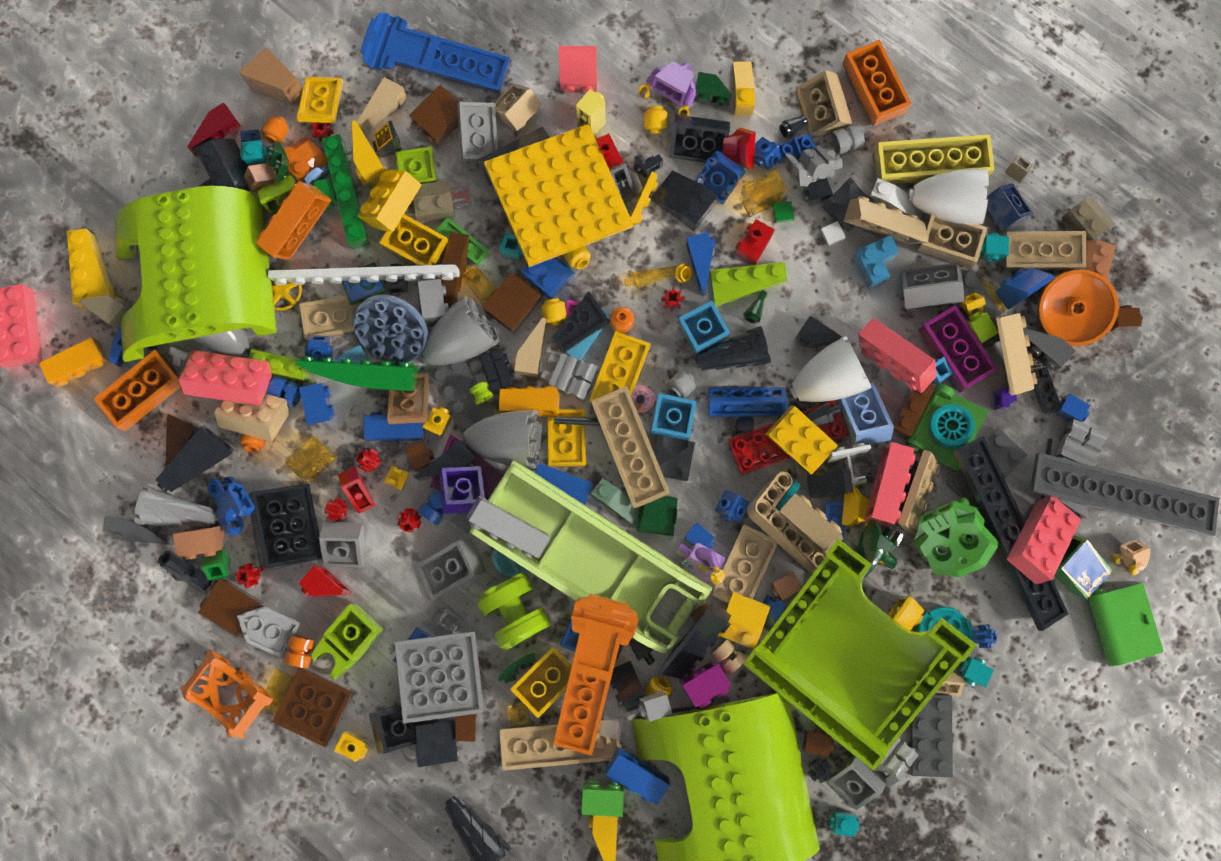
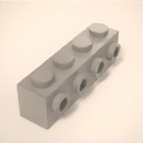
M478 496L466 516L470 521L469 525L477 530L481 528L487 530V534L494 539L500 537L505 540L504 544L513 549L515 547L522 549L521 553L529 558L535 556L539 559L551 538L541 529Z

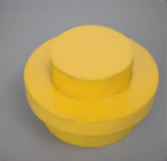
M679 264L674 273L676 280L682 283L689 281L692 277V269L687 264Z

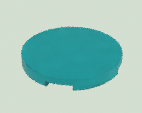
M937 607L927 611L916 627V632H924L932 628L940 618H943L973 641V627L970 621L959 611L951 607Z

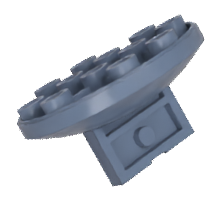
M375 295L365 299L355 311L353 318L355 335L373 357L382 360H393L395 364H398L402 361H412L423 352L428 340L427 326L421 314L408 302L391 295Z

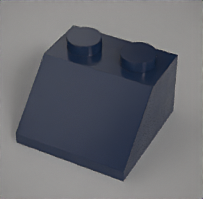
M1013 183L1000 186L987 195L986 212L991 214L995 226L1001 229V231L1009 229L1033 215V212Z

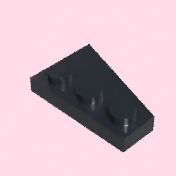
M588 291L552 339L560 351L566 353L608 325L610 321Z

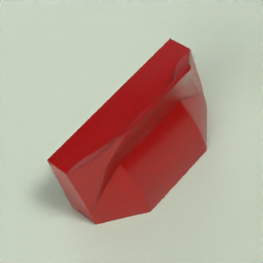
M744 128L737 129L734 134L724 138L723 154L741 167L749 170L754 168L756 132Z

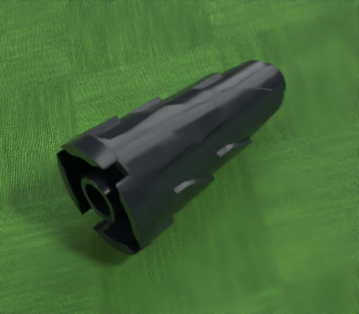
M762 326L744 331L743 334L729 338L728 341L713 345L709 349L697 353L698 357H695L697 369L701 368L702 371L771 363Z
M454 795L445 802V811L452 821L451 824L459 835L471 861H500L506 855L504 849L508 852L512 850L509 843L500 834H497L489 824L484 822L472 807H469L460 796L456 798Z

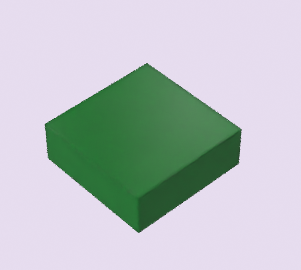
M792 201L774 203L772 205L775 223L794 221Z

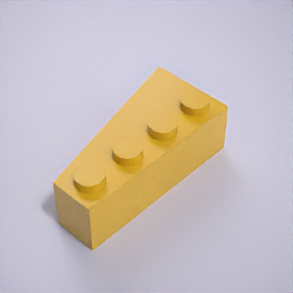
M86 228L67 231L73 304L81 309H87L79 303L81 299L105 295L115 299V289L108 276L109 272L103 262V256L96 236Z

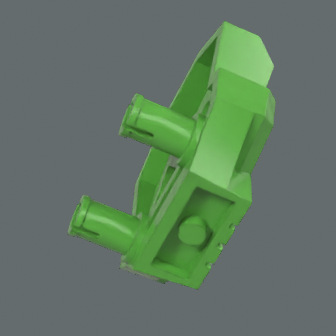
M966 498L952 501L920 516L913 541L919 553L927 557L930 567L935 574L962 577L985 567L998 547V541L985 528L983 517L976 507L969 506V501Z

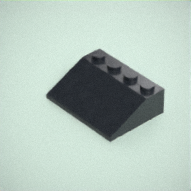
M309 483L253 491L249 494L255 506L250 517L260 572L322 559L319 531Z

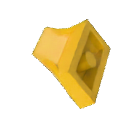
M853 487L854 493L844 494L842 525L848 527H856L859 523L865 521L869 499L862 495L855 487Z

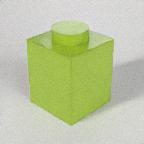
M976 312L969 316L970 320L967 323L981 343L998 334L988 313Z

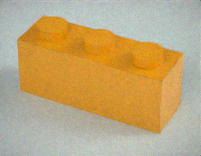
M91 337L39 364L47 382L60 387L66 385L73 378L84 376L91 369L102 367L103 363L107 362L108 359L100 341Z
M527 386L524 389L507 387L506 389H500L499 412L537 410L539 414L536 417L559 416L560 394L558 389L553 386H544L543 388Z

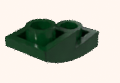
M274 141L273 146H269L266 157L269 158L268 166L273 167V170L276 171L275 179L283 181L289 168V161L282 145L278 141Z
M534 652L512 663L499 676V682L504 680L506 684L517 680L516 676L520 674L518 666H521V669L533 666L532 661L536 660Z

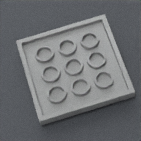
M475 631L395 642L403 723L484 713Z

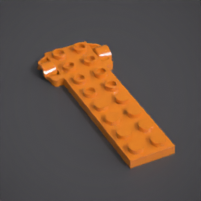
M591 593L589 597H580L574 603L571 616L572 630L580 634L553 745L592 756L619 645H628L636 632L638 616L635 611L629 608L630 604Z

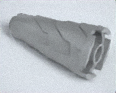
M149 486L143 487L146 491H140L134 514L140 515L139 519L134 518L135 523L140 525L207 528L215 525L217 521L215 511L211 507L190 502L187 499Z

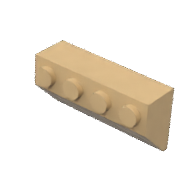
M862 196L850 200L844 222L886 237L892 236L894 240L908 245L928 242L925 222L918 220L919 217L911 214L904 215L899 209H887L885 204L871 203L868 198Z
M1020 313L996 317L1010 394L1016 395L1033 390L1034 384H1037L1036 374L1031 373L1030 366L1034 364L1032 354H1028L1026 348L1030 346L1028 335H1024L1023 328L1026 327L1025 316H1020Z

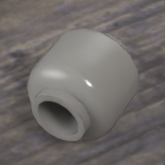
M677 372L667 382L669 395L687 398L695 389L694 377L688 372Z

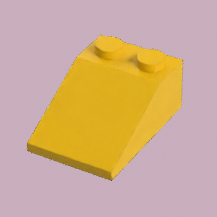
M353 120V161L357 166L354 170L363 186L368 185L369 189L372 190L378 184L380 175L385 169L356 120Z

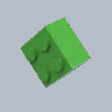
M588 781V784L583 785L581 815L623 817L624 786H620L619 782H608V785H601L600 781Z

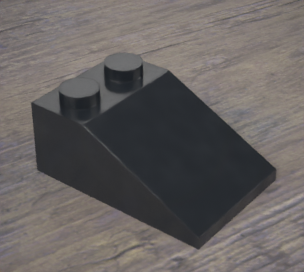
M673 170L651 197V201L694 232L716 205L718 195L704 185Z
M401 705L369 713L377 753L382 754L414 745V726L437 723V719L403 723Z

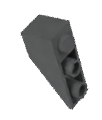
M1023 328L1024 335L1029 337L1030 346L1027 347L1029 352L1044 361L1047 368L1056 371L1061 368L1076 352L1073 347L1060 337Z

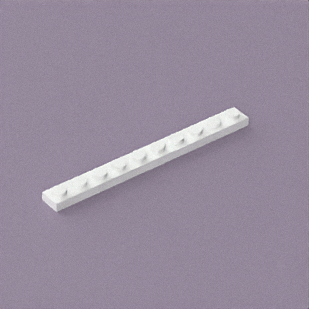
M456 265L268 270V278L275 282L276 285H286L288 282H293L297 285H303L305 282L323 284V281H330L335 284L342 283V281L359 283L360 280L379 282V280L385 279L388 282H396L397 279L416 281L418 278H423V280H435V278L453 280L454 277H459V269Z

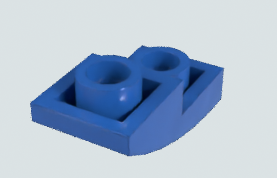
M811 134L794 137L792 141L778 143L781 155L778 164L785 163V154H791L796 159H799L804 150L815 149Z

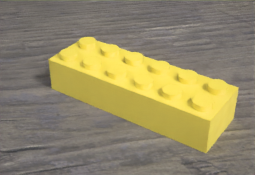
M990 135L878 142L874 149L876 178L894 185L919 183L941 173L962 169H987L989 177L995 170Z

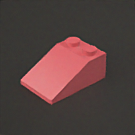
M559 46L561 92L567 94L583 92L586 94L589 89L594 92L597 91V46Z

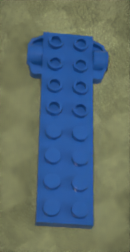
M379 13L375 19L371 18L360 49L361 54H363L364 63L377 71L393 69L395 64L499 94L510 64V57L408 29V23L405 19L400 18V16L393 17L388 13Z

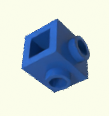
M761 137L755 143V164L769 171L781 159L779 146L775 142H770Z
M310 335L308 345H305V356L314 357V360L321 361V358L333 357V346H330V336Z
M725 490L715 511L721 514L720 518L724 521L731 523L733 520L740 523L750 502L738 494Z

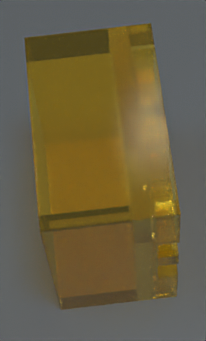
M777 169L767 173L764 176L765 179L759 177L756 183L751 181L743 185L739 200L749 217L783 200L787 187Z
M313 435L285 463L301 480L312 483L319 476L318 471H324L326 469L324 467L325 464L330 465L338 456L323 440Z

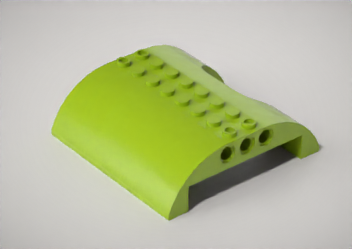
M200 186L146 196L127 204L118 212L115 218L116 257L118 260L137 257L136 245H138L142 277L141 294L136 303L123 315L121 320L124 362L143 359L144 347L251 327L257 336L277 333L272 282L268 278V270H270L269 254L256 244L260 233L266 229L264 208L259 196L233 187Z
M837 539L825 555V559L743 665L870 769L875 771L887 756L889 749L960 662L966 660L977 644L943 618H940L929 630L920 633L912 632L901 626L874 605L863 592L862 580L872 564L841 540Z
M775 690L767 691L768 695L672 713L650 722L641 716L632 719L639 759L670 761L676 764L682 771L692 816V827L685 837L675 840L674 835L654 839L658 861H804L814 856L820 850L791 705Z

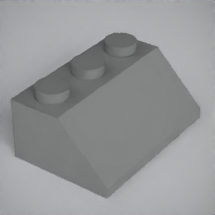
M960 262L902 270L906 309H918L920 307L938 306L947 303L956 304L965 301Z

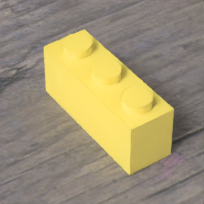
M589 89L576 105L577 127L589 124L594 136L606 123L605 98L601 93Z

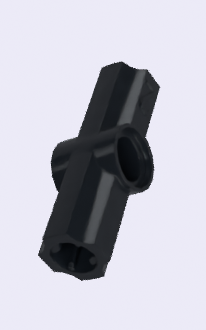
M170 550L164 551L159 556L158 563L160 567L170 572L175 581H184L200 592L206 591L211 586L212 580L208 581L205 573L199 569L196 562H187Z

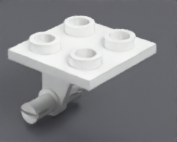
M864 443L853 445V448L846 450L845 447L836 448L826 459V463L844 460L846 469L851 471L853 487L859 484H866L865 475L854 478L851 459L864 456L871 449L870 444L864 446Z

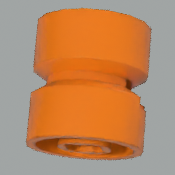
M290 635L288 643L290 650L286 652L283 663L301 668H309L311 660L309 653L313 652L316 640Z

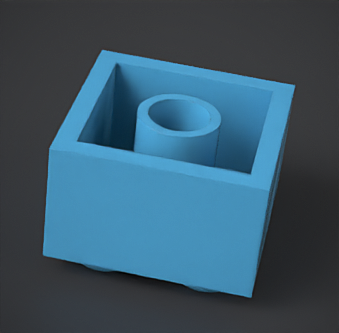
M713 301L678 318V325L695 356L698 355L697 353L727 340L731 334Z
M659 393L655 402L649 435L656 437L661 435L688 441L690 439L696 401Z

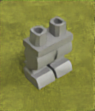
M818 145L815 146V149H806L802 152L799 162L793 155L785 154L786 171L799 186L807 187L810 183L816 182L817 178L834 177V171L843 168L842 158L840 156L835 157L832 147L823 149Z
M551 353L548 364L556 368L553 373L544 369L541 380L549 384V386L557 388L559 392L565 395L574 394L579 401L585 403L591 385L597 375L598 366L592 363H584L583 360L567 356L564 353L561 356Z
M1075 419L1067 421L1066 429L1070 431L1060 440L1058 450L1054 456L1095 466L1099 452L1102 451V445L1106 443L1109 434L1093 427L1090 428L1089 425Z
M898 738L889 749L887 756L875 770L887 771L889 773L885 780L890 787L901 780L919 755L915 752L914 748H909L906 742H901L900 738Z

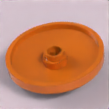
M1081 269L1066 271L1056 276L1045 286L1038 301V318L1044 331L1048 335L1062 338L1070 346L1088 345L1104 337L1113 327L1119 310L1118 297L1112 284L1096 272Z

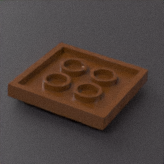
M299 667L272 722L326 748L354 691Z

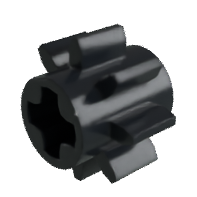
M818 757L808 765L810 771L807 773L814 782L818 779L820 783H823L832 776L830 770L833 767L827 759L822 761Z

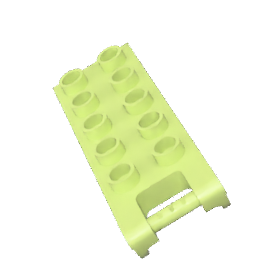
M514 460L488 501L541 529L551 537L539 559L535 556H532V558L527 557L521 553L522 549L518 547L513 549L504 544L505 540L500 537L498 539L490 537L487 534L488 531L483 528L477 530L471 526L469 531L575 601L580 597H589L591 593L630 604L629 608L635 611L638 616V624L633 638L664 654H671L681 639L678 636L679 631L696 605H703L713 589L698 577ZM669 588H674L687 598L668 627H665L654 620L651 614Z

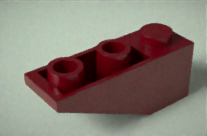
M223 102L207 113L187 148L196 157L198 155L195 150L196 147L210 140L223 139L229 134H234L242 126Z

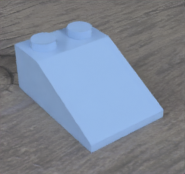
M874 382L870 383L872 388L839 399L852 445L864 443L865 446L891 440L894 426Z

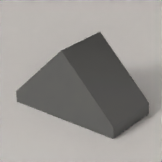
M624 162L609 169L623 202L636 197L637 194L626 163Z

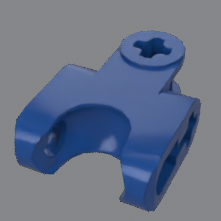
M225 477L222 481L216 478L211 479L208 484V490L218 506L215 511L216 517L227 534H240L244 528L242 516L252 514L255 507L246 489L241 484L235 483L232 477ZM230 521H233L235 527L230 525Z

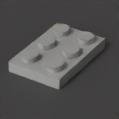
M458 102L461 160H478L497 150L495 103Z

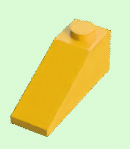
M751 61L733 62L734 115H753L755 89Z
M589 815V828H593L592 834L603 861H616L618 817Z

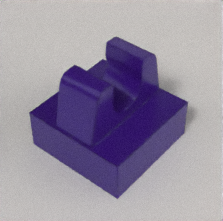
M1000 388L993 391L995 410L1009 408L1010 404L1017 402V394H1009V388Z

